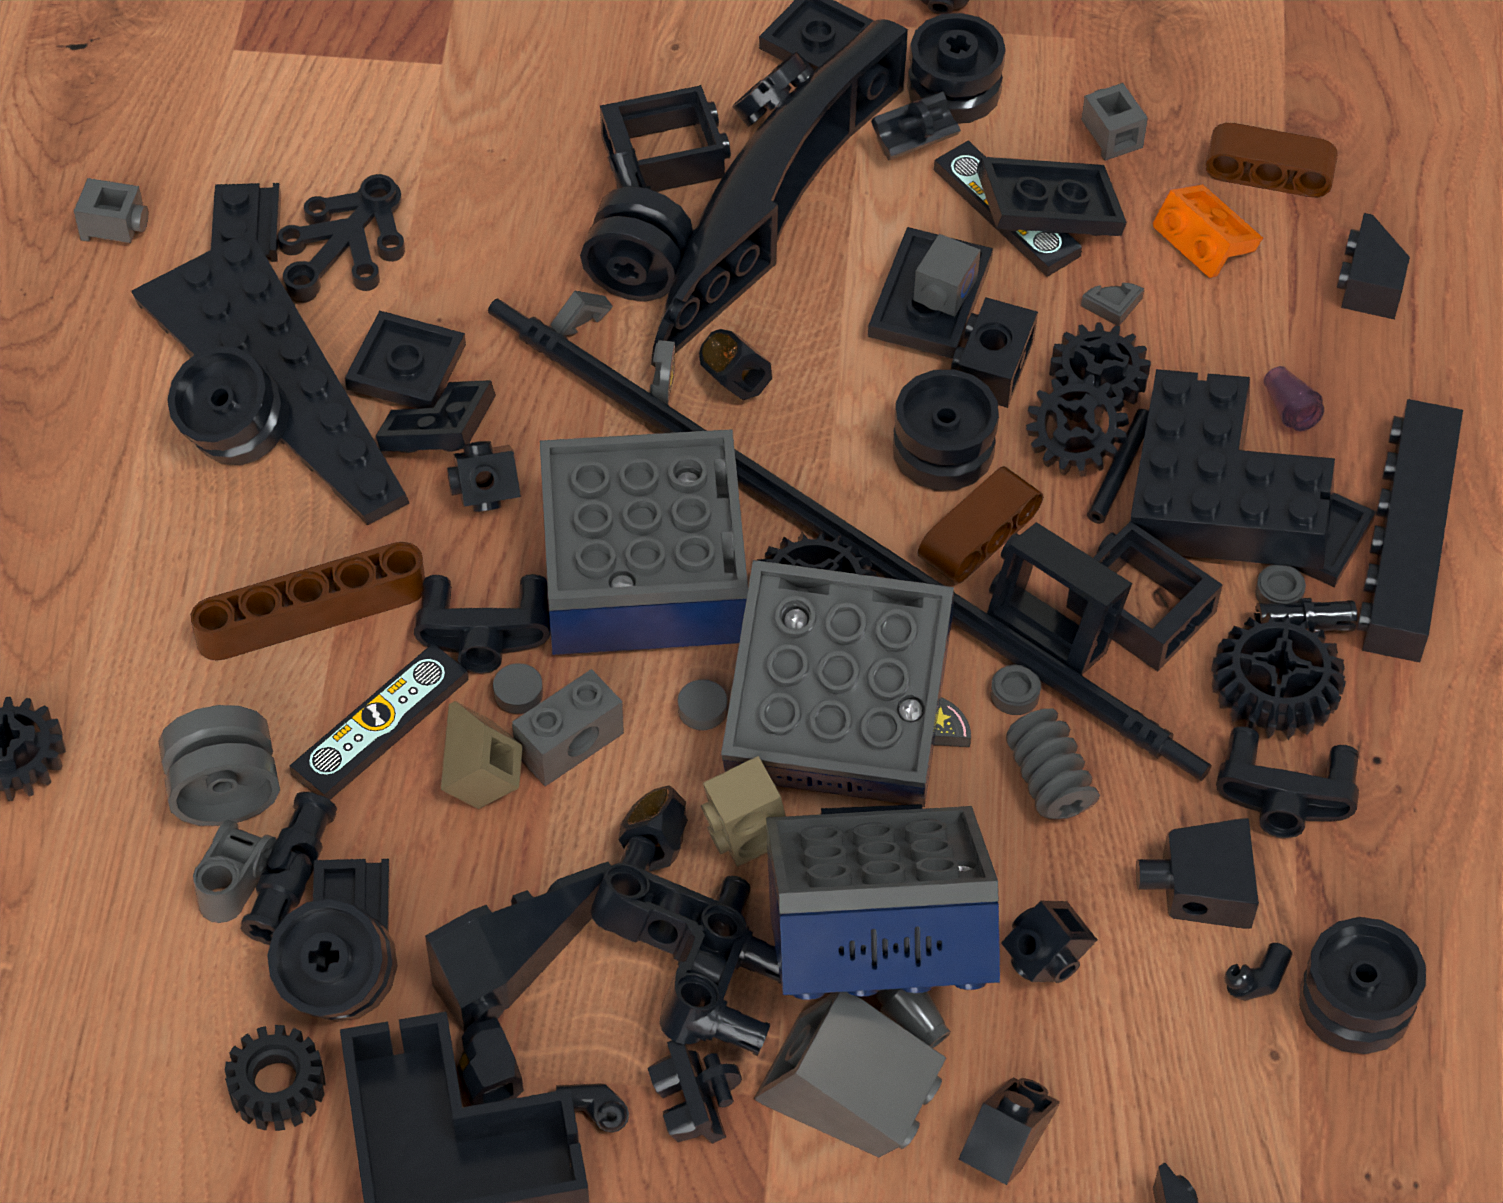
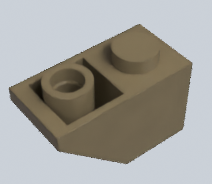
M454 701L448 707L441 790L480 809L519 788L522 744L494 721Z

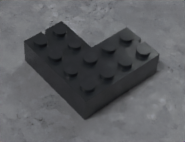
M1156 369L1131 511V522L1181 556L1324 569L1328 527L1330 525L1334 494L1335 458L1245 451L1244 446L1250 414V377L1207 374V380L1205 381L1198 380V373Z
M447 1011L399 1019L404 1049L403 1054L394 1055L388 1021L340 1029L364 1203H589L588 1183L570 1089L462 1107Z

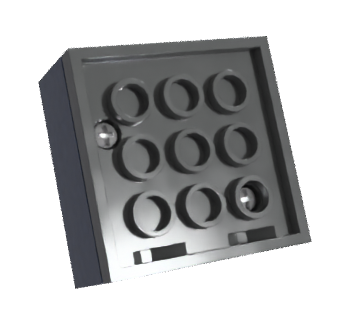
M733 430L540 440L552 655L739 643L747 600L748 581Z
M753 560L721 752L725 772L759 756L775 786L907 805L922 804V807H925L953 618L954 587Z
M972 806L766 818L770 917L783 995H793L799 999L810 1000L820 998L825 993L847 992L854 996H870L882 989L901 988L909 993H923L931 990L933 986L955 985L960 989L975 990L983 988L986 983H1000L998 879Z

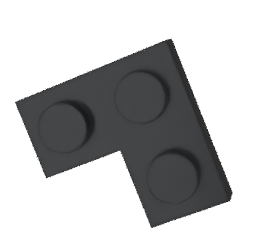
M492 381L448 382L434 408L391 410L376 434L380 451L412 453L418 450L442 449L447 452H453L463 449V445L470 443L496 396Z

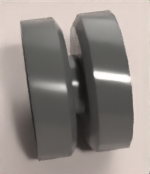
M215 705L195 709L177 717L163 729L158 744L164 774L166 775L164 781L171 813L181 821L199 826H221L226 820L238 823L261 814L275 802L280 792L275 760L272 757L273 748L267 720L257 711L242 706Z

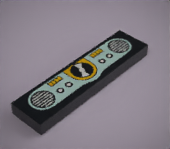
M968 140L935 159L934 171L997 229L976 171L980 158L986 156ZM997 229L1046 277L1081 257L1082 246L1069 233Z
M432 643L289 765L291 775L311 792L331 800L469 680L468 671Z

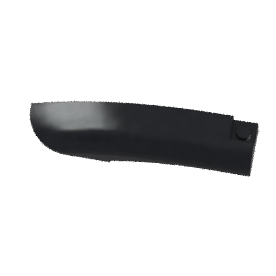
M886 19L875 20L798 85L775 108L748 140L711 195L687 243L673 279L654 341L651 356L652 366L655 367L653 358L656 343L659 340L675 342L676 354L776 265L779 237L811 182L829 159L853 134L904 91L908 29Z

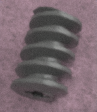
M1054 708L1040 709L1020 717L1011 724L1006 734V741L1011 750L1014 751V760L1021 767L1020 773L1025 782L1028 783L1029 794L1035 800V807L1040 816L1048 819H1067L1093 807L1099 801L1100 794L1096 787L1090 786L1093 778L1089 771L1082 770L1085 760L1081 754L1075 753L1078 745L1074 738L1068 737L1070 734L1069 725L1064 721H1056L1058 712Z

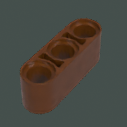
M1223 123L1215 127L1212 132L1205 166L1210 176L1223 182L1317 198L1326 195L1332 188L1338 153L1336 147L1331 142L1321 138L1238 123Z
M1006 466L1000 467L932 527L919 546L918 556L955 584L962 583L998 551L1013 534L1021 530L1034 517L1042 504L1043 493Z

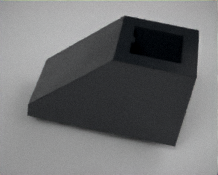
M1364 213L1360 231L1350 230L1345 255L1353 257L1352 263H1342L1337 288L1345 290L1341 308L1395 320L1410 257L1374 215Z
M1013 1077L983 1103L958 1160L1007 1185L1023 1169L1054 1116L1060 1101L1048 1096V1090L1040 1083L1026 1078L1018 1080Z

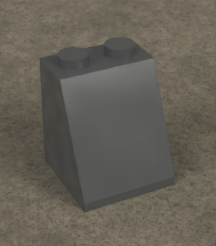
M833 992L799 1014L754 1099L768 1108L879 1158L897 1148L904 1149L913 1140L920 1126V1123L915 1119L922 1105L928 1104L941 1086L942 1079L937 1075L946 1057L858 996L847 992Z

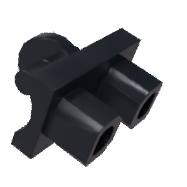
M944 92L911 102L908 105L875 116L871 120L877 135L876 138L888 161L956 136L961 131L958 123L950 113Z
M673 1040L667 1042L671 1055L649 1066L648 1071L656 1092L662 1098L683 1090L686 1099L685 1102L663 1111V1118L668 1133L677 1142L693 1139L701 1135L705 1136L712 1144L726 1138L713 1096H716L719 1107L723 1108L733 1104L734 1100L731 1090L735 1089L742 1081L738 1066L727 1063L721 1064L718 1054L711 1053L703 1058L706 1070H704L697 1051L688 1050L687 1045Z

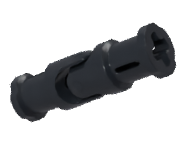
M302 791L296 794L293 805L295 811L288 827L281 829L269 856L265 871L261 874L257 883L256 892L258 896L251 913L244 915L241 921L240 929L245 935L266 945H270L273 932L285 916L290 913L292 908L299 905L306 889V883L314 869V860H318L323 848L320 842L327 824L333 822L336 816L337 807L328 798L313 792Z

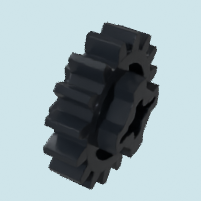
M1101 322L1096 323L1094 331H1088L1081 324L1078 325L1076 337L1071 333L1065 332L1062 337V344H1054L1049 375L1056 378L1062 386L1068 385L1070 373H1075L1078 383L1082 384L1085 383L1089 374L1094 375L1096 388L1099 389L1106 382L1111 384L1113 391L1109 399L1121 396L1123 400L1134 405L1137 402L1138 393H1145L1151 361L1145 359L1147 353L1146 346L1135 347L1136 335L1132 333L1124 338L1120 336V326L1116 325L1110 332L1104 331ZM1074 397L1067 399L1066 401H1072L1075 398L1077 400H1081L1083 397Z
M1070 373L1068 385L1062 386L1054 378L1051 380L1053 387L1051 394L1041 390L1036 393L1042 404L1041 407L1029 406L1028 408L1029 416L1037 421L1026 425L1028 435L1038 437L1031 443L1034 453L1046 450L1043 456L1044 465L1049 467L1056 461H1059V469L1063 475L1069 472L1071 466H1077L1080 476H1086L1087 465L1092 463L1099 471L1104 470L1102 458L1107 455L1110 458L1117 459L1119 454L1114 443H1126L1128 439L1126 432L1118 429L1129 424L1127 413H1116L1124 407L1122 397L1116 396L1109 399L1113 391L1111 384L1106 382L1098 389L1096 388L1095 377L1091 374L1086 378L1084 384L1078 383L1075 373ZM1074 397H1083L1081 400L1066 401ZM1104 409L1109 417L1106 434L1098 426V421L1103 416L1102 412ZM1049 416L1054 419L1058 427L1053 432L1051 440L1047 435ZM1067 419L1078 423L1085 419L1088 431L1086 429L1082 430L1077 426L1071 431ZM1074 449H1090L1085 452L1073 453Z
M5 697L3 707L0 708V791L5 792L8 801H13L16 790L23 789L29 797L34 795L32 784L37 781L48 786L51 783L48 770H61L63 765L60 754L66 752L63 733L58 719L51 718L49 709L45 705L35 711L30 698H26L18 707L14 706L11 697Z

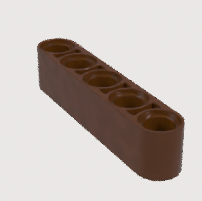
M395 542L208 597L199 601L193 607L190 614L197 649L207 659L215 661L225 660L412 604L422 597L423 581L425 579L422 552L412 543Z

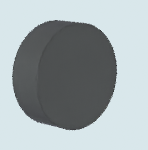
M1268 566L1259 574L1255 589L1256 598L1259 603L1263 604L1297 603L1299 598L1304 596L1306 589L1305 579L1298 570L1291 566Z
M521 663L510 664L502 668L496 674L493 681L494 698L497 705L504 711L513 714L526 713L538 705L543 697V684L539 672L532 666Z
M1009 665L1001 668L992 679L991 699L993 704L1000 711L1010 715H1023L1032 711L1038 704L1041 683L1039 677L1022 665Z
M695 680L686 684L678 695L679 717L685 725L692 729L709 730L717 727L723 722L727 714V695L724 689L719 684L710 680Z

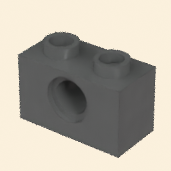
M592 669L512 721L513 738L522 744L521 761L546 787L624 734L623 701Z

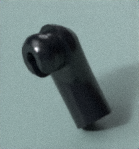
M1270 943L1259 967L1250 968L1244 964L1240 969L1238 964L1232 965L1227 969L1224 977L1228 992L1233 997L1244 1001L1275 993L1292 958V951L1281 943Z
M606 1084L556 1085V1091L570 1089L574 1111H584L604 1131H619L628 1122V1107Z

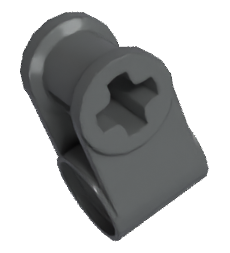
M226 820L222 823L214 836L210 848L200 864L195 868L193 874L198 907L204 918L211 922L223 923L233 920L242 912L243 907L257 886L261 874L265 871L269 856L276 842V837L271 835L256 836L239 829L237 822ZM222 887H223V888H226V889H224V890H222V891H217V892L212 891V890H214V889H216V888H222Z

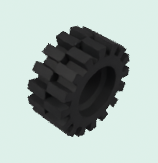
M275 1025L274 1035L267 1034L266 1026L257 1028L259 1038L253 1041L248 1033L240 1038L243 1049L241 1050L233 1046L229 1052L231 1062L226 1061L225 1064L227 1077L225 1080L232 1105L236 1113L240 1111L242 1120L248 1124L255 1119L258 1129L267 1130L268 1122H274L276 1131L285 1130L284 1120L290 1118L294 1127L303 1123L301 1113L304 1111L311 1117L317 1110L315 1100L322 1102L324 1097L323 1086H326L319 1050L316 1051L315 1043L309 1036L303 1040L302 1031L296 1028L292 1029L290 1035L286 1034L284 1025ZM284 1063L290 1065L295 1070L296 1077L293 1084L282 1091L273 1093L263 1092L255 1085L256 1075L268 1065Z

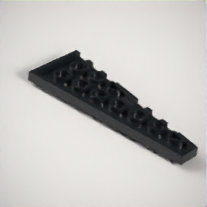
M251 230L131 291L138 306L141 309H145L167 334L170 333L191 357L199 351L215 346L237 347L252 355L264 370L268 371L278 382L287 396L289 417L286 431L279 441L282 444L285 443L299 456L302 463L311 472L314 471L332 488L334 494L367 525L409 504L405 491Z

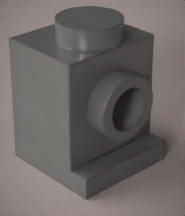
M1124 83L1106 89H1099L1084 96L1081 120L1101 147V156L1105 161L1143 148L1148 117Z
M87 178L74 209L80 239L86 242H90L91 237L131 243L136 231H145L149 218V210L147 206L143 205L139 186Z

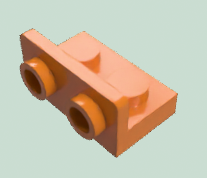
M1203 184L1170 190L1153 221V227L1209 278L1218 276L1228 257L1255 252L1263 239L1260 234Z

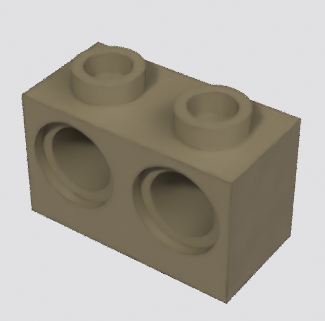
M757 756L703 782L708 802L702 804L701 808L710 825L707 827L719 853L723 854L729 851L737 867L767 853L766 818L786 816L781 796L762 761Z

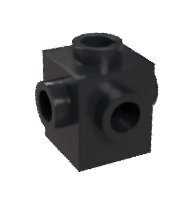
M478 441L463 445L464 452L453 454L455 466L447 468L450 491L452 496L460 494L464 507L473 505L475 512L489 511L502 507L501 500L521 497L514 451L510 445L492 447L491 441ZM480 472H489V475L485 480H475L476 476Z
M1040 900L1035 907L1022 912L1012 924L1013 930L1001 944L1011 955L1013 968L1026 980L1031 982L1060 983L1071 977L1080 967L1078 960L1098 939L1068 901Z

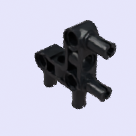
M631 837L619 862L610 866L604 874L591 906L590 913L592 919L599 927L606 931L613 932L635 943L642 941L673 954L674 959L679 961V966L663 1000L659 1021L661 1030L668 1038L686 1045L697 1043L700 1040L712 1041L713 1037L758 1056L771 1024L728 1007V1001L724 1000L734 969L738 970L739 966L764 975L781 984L775 946L752 936L753 931L749 930V926H746V921L742 915L751 891L750 884L741 877L727 876L722 881L714 900L648 872L656 852V846L646 837Z

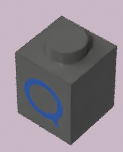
M939 234L916 270L913 300L924 304L930 309L939 310L955 317L977 281L980 249Z

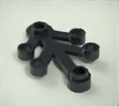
M375 174L363 180L358 192L328 198L321 196L311 197L304 203L305 219L310 225L301 227L287 225L280 229L278 232L279 247L286 255L302 253L307 243L328 240L310 262L297 261L285 268L283 282L289 297L300 303L313 300L321 288L320 278L348 246H350L354 263L352 267L354 286L361 291H370L379 285V269L377 264L372 262L364 228L374 217L380 232V236L377 239L379 256L385 261L394 262L401 259L405 254L404 238L397 232L392 213L401 204V190L392 178L382 174ZM315 210H323L322 212H319V213H314V212H313V211H315ZM354 211L349 218L330 221L333 213ZM289 239H297L296 241H293V242L287 241V240H289ZM388 245H396V247H393V248H387L386 246H388ZM363 274H371L369 277H360Z

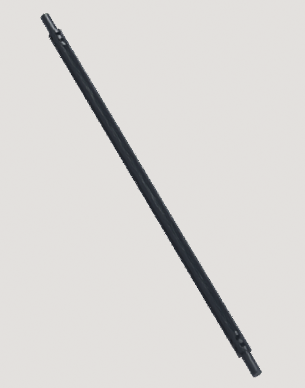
M499 298L493 300L490 304L488 313L519 333L521 341L531 345L532 348L543 353L550 360L565 367L663 433L707 431L569 341L561 333H557L550 326L543 324L538 318L526 317ZM734 449L737 480L739 483L818 535L822 531L826 540L832 542L841 535L844 541V548L857 544L860 557H870L872 570L882 577L944 586ZM954 592L952 623L1016 665L1028 668L1039 677V680L1120 732V735L1126 739L1132 740L1140 748L1149 751V754L1158 759L1163 756L1199 781L1204 780L1208 775L1212 765L1173 740L1174 734L1163 729L1152 719L1146 718L1143 713L1132 709Z

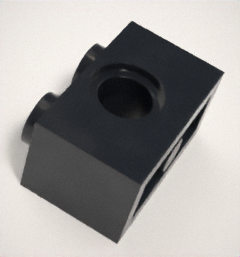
M985 297L979 314L971 313L964 335V339L968 340L965 348L957 347L951 369L974 375L989 386L999 406L1008 408L1034 343L1038 311Z

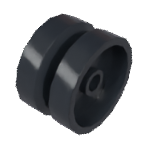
M964 13L941 14L926 20L915 30L910 43V68L907 83L910 101L914 102L944 92L950 113L958 124L971 123L986 117L997 106L1002 91V71L1006 54L1003 36L989 22L980 17Z
M631 186L614 189L602 198L592 227H590L580 254L583 269L593 282L611 294L628 300L644 302L661 299L670 291L681 258L692 235L691 219L680 205L666 195L656 191Z
M215 346L199 351L182 364L171 381L167 399L170 418L187 439L193 442L206 456L220 464L240 466L259 460L275 448L286 431L289 417L286 393L252 355L237 347Z
M950 369L932 370L920 374L902 387L895 405L893 457L905 476L918 485L934 490H958L976 483L988 472L994 458L995 435L999 420L998 401L989 386L974 375Z
M333 899L306 902L288 913L273 932L267 954L270 978L281 998L298 1011L335 1022L358 1019L377 1008L392 989L398 967L395 944L385 926L366 911L350 903ZM338 953V963L333 962L328 964L330 957L333 954Z
M1356 917L1338 921L1320 934L1309 956L1307 969L1300 984L1299 1006L1305 1022L1323 1042L1343 1052L1369 1054L1386 1050L1403 1038L1413 1020L1417 1004L1426 986V964L1419 947L1403 930L1383 920Z

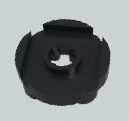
M796 51L775 67L762 81L757 82L732 107L747 127H749L768 111L764 105L770 111L774 109L790 94L789 91L792 87L789 84L791 83L796 88L814 72V69Z

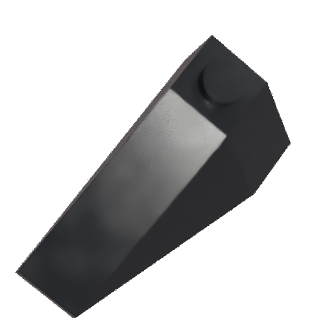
M608 861L557 879L545 894L533 897L528 890L512 896L511 906L491 912L487 905L475 908L425 935L432 986L463 1032L466 1031L474 1020L488 1016H495L498 1019L504 1010L509 1008L587 925L592 919L590 913L592 903L606 870L611 866Z

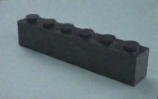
M1407 399L1403 416H1393L1388 443L1396 444L1395 453L1387 452L1382 479L1389 480L1390 485L1389 489L1381 488L1376 509V516L1384 517L1383 527L1375 525L1369 551L1371 554L1378 555L1377 563L1368 564L1363 586L1364 592L1371 593L1370 603L1362 602L1356 629L1365 632L1362 651L1419 663L1421 661L1431 625L1462 422V409Z

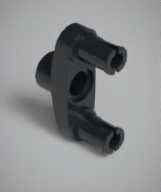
M536 574L523 576L520 579L518 608L450 609L451 581L443 575H430L423 581L421 609L415 615L414 636L421 644L427 647L434 643L443 651L458 653L459 664L470 672L490 673L497 670L501 665L502 653L532 649L544 644L549 639L550 614L547 611V579Z
M1248 727L1232 729L1225 762L1221 763L1218 770L1217 790L1225 799L1245 808L1261 812L1259 822L1265 832L1278 838H1292L1302 834L1306 821H1341L1355 814L1359 798V788L1355 784L1359 753L1355 748L1348 745L1333 746L1329 753L1326 776L1323 778L1255 765L1259 743L1258 732Z

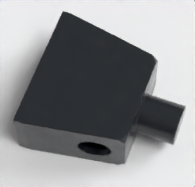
M1249 818L1171 830L1167 833L1163 859H1137V889L1166 890L1168 914L1173 919L1252 929L1259 900Z

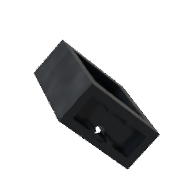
M701 85L600 105L601 137L608 156L633 148L630 138L694 125L702 146L701 148L638 160L646 186L650 185L653 191L657 192L711 181L724 176L725 159L731 157L729 140L725 132L719 133L717 128L719 127V118L714 101L707 102Z
M1131 521L1118 534L1112 532L1107 535L1100 544L1097 554L1093 557L1115 573L1126 563H1129L1181 600L1153 629L1123 609L1112 637L1113 641L1157 672L1217 612L1223 584ZM1069 589L1066 607L1082 618L1088 600Z
M1037 522L1021 535L1018 533L1013 534L1001 551V558L1004 559L1001 571L995 576L989 588L992 599L987 614L1080 675H1083L1107 654L1132 583ZM1033 566L1088 600L1080 625L1025 590Z

